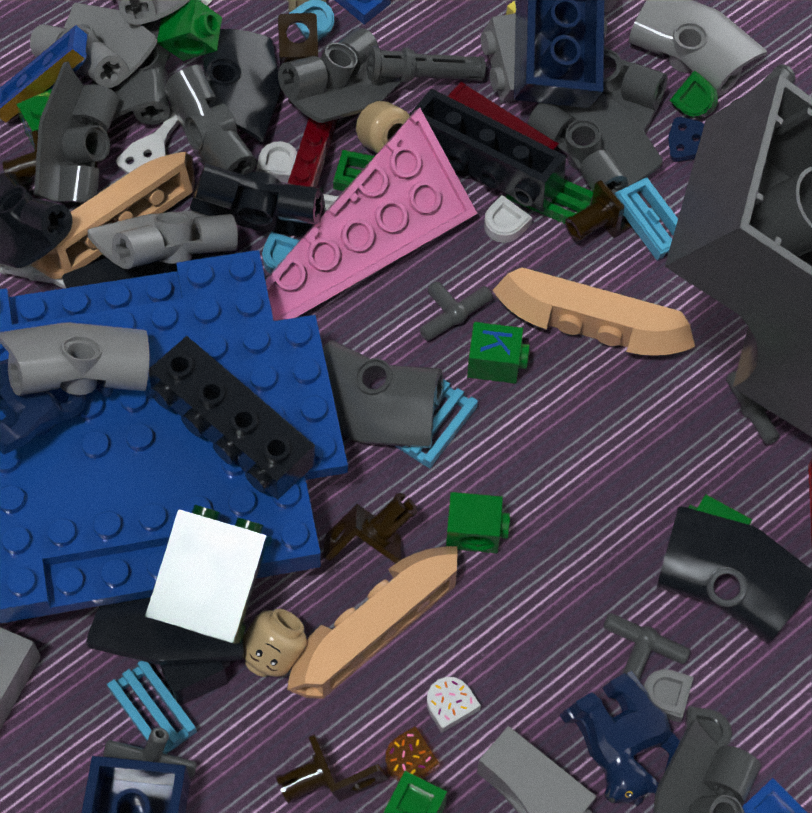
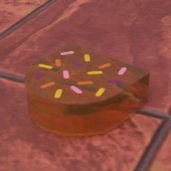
M416 726L396 737L387 747L385 765L388 773L397 781H400L404 771L423 779L440 767V763Z

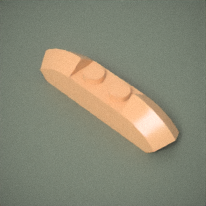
M180 152L151 160L134 169L71 211L73 222L69 234L52 251L33 262L31 266L52 279H60L65 273L86 266L98 258L102 253L88 238V229L142 215L163 213L193 193L195 177L192 156L187 152Z
M523 267L508 273L493 289L498 299L511 312L523 320L547 329L549 326L556 327L563 333L569 335L581 334L595 338L608 346L620 345L627 347L626 352L640 355H669L695 347L690 324L683 313L678 310Z
M457 546L431 548L400 560L388 569L393 579L390 582L385 579L378 583L368 594L367 598L369 600L357 610L351 607L342 613L335 621V628L333 630L323 625L319 626L309 636L306 648L292 666L287 690L305 698L324 699L455 587L458 557Z

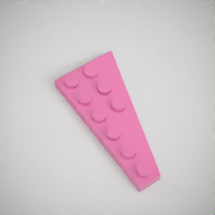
M421 108L414 111L320 217L318 224H314L265 279L274 321L300 316L478 214Z

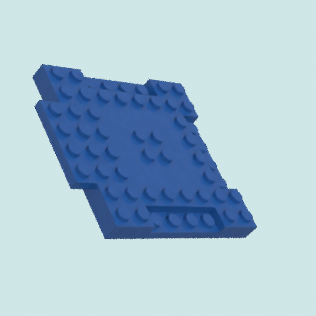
M259 250L176 262V272L9 297L7 288L0 289V332L66 322L146 330L148 335L149 368L184 337L188 336L315 445V465L277 500L267 490L264 493L256 490L247 480L245 471L233 462L230 465L224 462L215 452L213 443L204 435L197 437L192 434L183 424L181 415L173 408L165 409L160 406L150 393L149 372L145 391L113 388V393L108 398L96 389L86 394L85 409L75 418L59 422L45 435L35 436L28 444L5 455L0 451V623L151 597L178 509L191 513L194 504L220 512L218 521L235 526L238 517L264 525L261 534L272 537L270 546L265 548L256 579L321 567V553L306 480L348 473V463L316 315L278 321L273 320ZM0 344V361L9 358V352ZM61 388L49 391L59 403H66L68 401V393ZM0 409V420H2L6 416Z

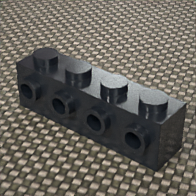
M432 88L409 114L410 117L415 110L421 108L454 170L463 171L481 180L487 187L496 188L514 197L522 205L531 206L544 212L564 186L565 155Z
M188 336L184 337L149 368L150 393L155 401L163 408L169 409L171 407L181 415L183 424L192 434L197 437L204 435L213 443V448L217 455L227 464L231 465L234 462L244 470L249 483L259 492L264 493L267 490L278 500L315 465V445Z

